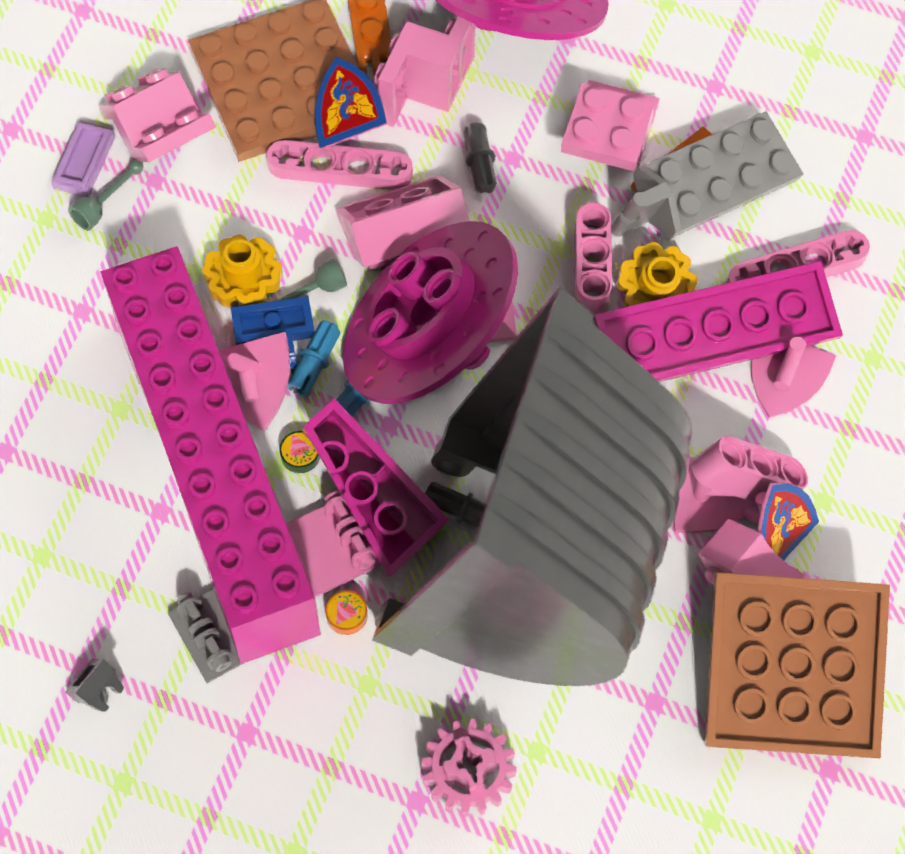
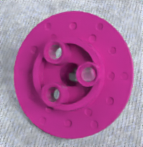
M435 0L457 16L476 24V27L479 29L538 40H565L590 34L604 23L609 9L608 0Z
M466 221L454 223L427 234L406 248L400 256L393 259L365 292L347 329L343 346V367L352 387L362 396L373 402L381 404L403 403L435 391L464 369L474 370L480 367L490 354V349L486 345L503 322L517 285L518 260L510 240L498 228L490 224Z

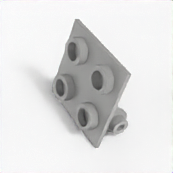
M214 589L200 596L194 597L191 592H187L178 597L177 602L179 606L168 612V615L205 682L208 684L241 666L242 664L238 658Z

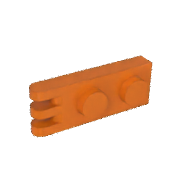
M348 0L357 65L367 75L366 63H372L373 74L376 75L380 62H387L389 58L391 43L385 0Z

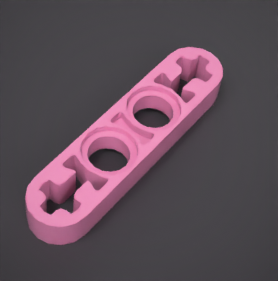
M289 140L277 141L267 151L268 169L272 175L281 179L394 190L407 186L413 179V165L410 157L405 153L338 145H332L321 150L318 143ZM282 156H289V159L286 160V164L279 163V161L282 159ZM301 156L304 157V167L299 164L301 163ZM319 157L328 158L332 162L324 170L315 169L311 163ZM355 161H363L369 166L368 170L358 174L351 172L348 167ZM375 164H380L379 174H376ZM394 167H401L398 175H391Z
M843 231L740 262L730 270L727 283L738 281L739 277L747 279L758 276L759 271H761L762 275L771 273L770 267L776 264L784 265L788 269L806 265L808 262L805 257L814 253L821 255L825 259L824 272L826 278L862 266L869 253L870 243L867 237L859 231ZM845 245H848L851 249H858L857 254L854 255L851 250L843 251Z

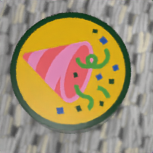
M294 431L288 434L280 444L281 461L285 468L291 472H309L320 461V456L312 442L303 434V431Z

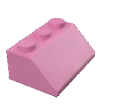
M443 175L428 178L335 208L338 220L355 260L362 267L368 266L369 269L388 265L391 262V258L400 256L411 244L435 230L454 223L470 221L462 189Z

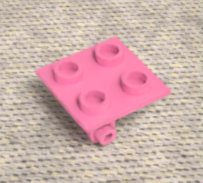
M333 491L325 496V506L286 523L314 597L381 566L339 491Z

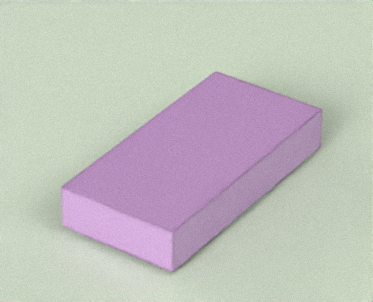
M78 121L51 181L53 189L82 197H90L114 142V130Z

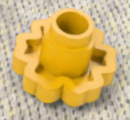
M237 234L231 238L222 239L218 244L219 251H211L205 256V264L202 268L204 280L208 283L211 298L219 301L223 307H231L236 303L238 306L266 303L267 293H275L280 289V281L283 277L282 264L277 261L274 246L267 244L261 237L248 241L244 235Z
M656 242L635 248L631 260L624 261L619 269L617 288L626 293L623 305L629 307L695 291L698 279L695 274L688 271L691 259L687 255L682 254L676 246H670L663 250L660 244Z

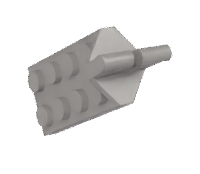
M765 111L638 167L633 173L637 193H635L623 211L611 224V234L620 237L625 232L649 222L668 238L672 239L794 183L804 173L769 114Z

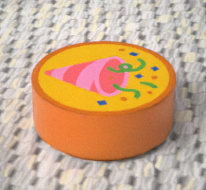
M350 590L340 591L331 596L326 604L325 614L327 623L336 633L351 635L357 633L365 626L368 610L367 604L360 594Z

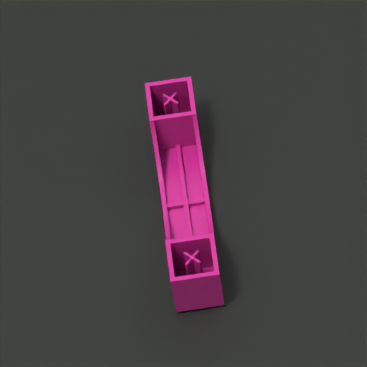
M178 246L100 271L115 321L138 384L141 386L160 435L240 663L252 661L320 636L321 632L315 597Z

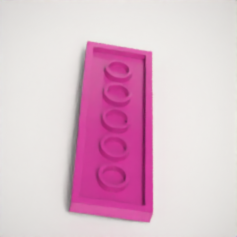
M821 261L599 313L593 317L594 324L599 330L659 382L787 351L790 340L794 337L803 338L806 342V347L837 340L843 336Z

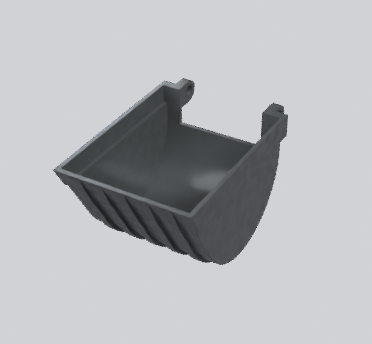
M559 286L451 414L442 439L435 447L431 464L445 474L465 477L476 466L496 474L475 538L406 604L388 598L380 606L375 620L376 630L372 641L410 656L419 649H422L447 660L490 674L526 682L557 686H589L616 679L623 674L627 667L630 653L640 643L645 624L643 611L648 608L653 597L657 580L656 569L659 568L664 558L668 543L667 530L674 522L680 498L679 490L686 480L690 465L691 422L676 397L592 323L594 315L561 286Z

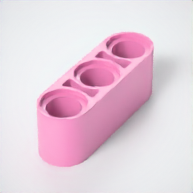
M591 202L581 206L576 216L574 231V298L595 315L606 312L609 306L612 289V234L610 211L601 203ZM593 225V226H596V227H598V228H597V229H591V228H588V227H586V226ZM593 258L597 259L599 262L593 263L587 261L586 259ZM596 292L600 296L593 297L587 295L586 293Z
M731 436L720 438L693 457L691 461L693 474L703 486L755 503V498L759 493L767 492L769 483L786 482L801 489L807 487L808 484L806 470L797 459Z

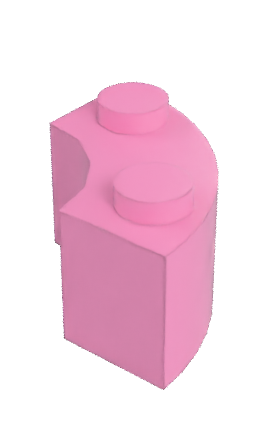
M728 519L698 554L707 569L705 577L712 585H714L715 572L806 578L805 574L782 560L770 548L760 532L731 519Z

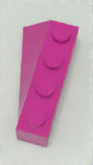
M334 398L303 426V434L312 442L385 573L390 578L450 519Z

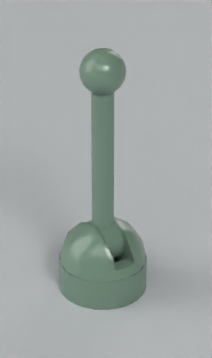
M132 160L129 163V169L96 199L83 197L74 202L68 208L69 215L73 221L86 231H90L102 218L101 204L133 174H140L143 171L144 165L141 161Z
M332 258L318 267L315 281L276 301L299 298L316 288L326 292H334L348 286L338 263Z

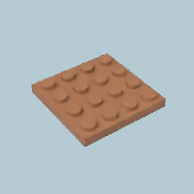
M309 0L188 40L191 54L238 162L267 153L268 148L277 141L289 140L300 142L317 136L315 108L324 75L336 57L358 67L327 0Z
M715 572L704 745L717 748L881 759L890 584Z

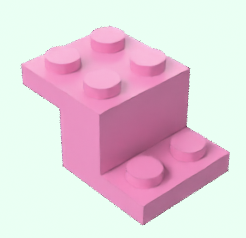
M458 16L456 20L451 19L449 21L446 32L442 33L406 21L401 34L393 36L389 47V58L386 64L380 63L374 81L379 87L388 126H395L407 99L449 112L475 57L476 24Z
M165 68L159 71L155 69L137 78L140 85L134 88L132 85L126 88L122 86L104 95L107 102L98 106L104 119L113 120L132 159L142 162H151L216 128L210 113H200L180 72H167Z
M588 80L587 84L582 83L561 144V152L635 172L636 165L640 166L660 98Z

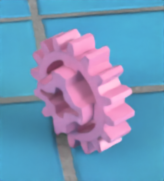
M471 719L468 728L462 729L460 723L455 720L453 721L452 733L448 734L442 728L437 730L439 744L427 742L426 751L433 757L422 758V768L432 772L423 776L424 786H436L431 792V799L437 801L444 797L446 799L445 811L450 812L455 805L461 806L462 816L467 817L470 807L476 806L480 815H485L487 802L490 801L496 807L501 805L502 799L499 791L511 793L513 784L505 778L516 777L517 767L507 764L515 758L514 749L503 750L507 736L501 734L494 738L492 736V724L488 723L483 730H478L476 719ZM471 741L480 743L486 746L487 748L482 749L472 744ZM453 746L454 754L452 758L444 761L443 765H440L445 752ZM463 753L471 766L476 767L475 782L467 769L462 768ZM499 769L495 781L485 790L484 780L487 775L494 774V771ZM455 785L467 791V794L459 793L450 787Z

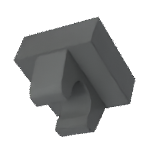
M91 659L65 693L77 703L85 704L96 711L106 712L109 706L101 700L100 693L102 689L109 687L113 692L121 694L124 686L114 674L116 670L104 659Z

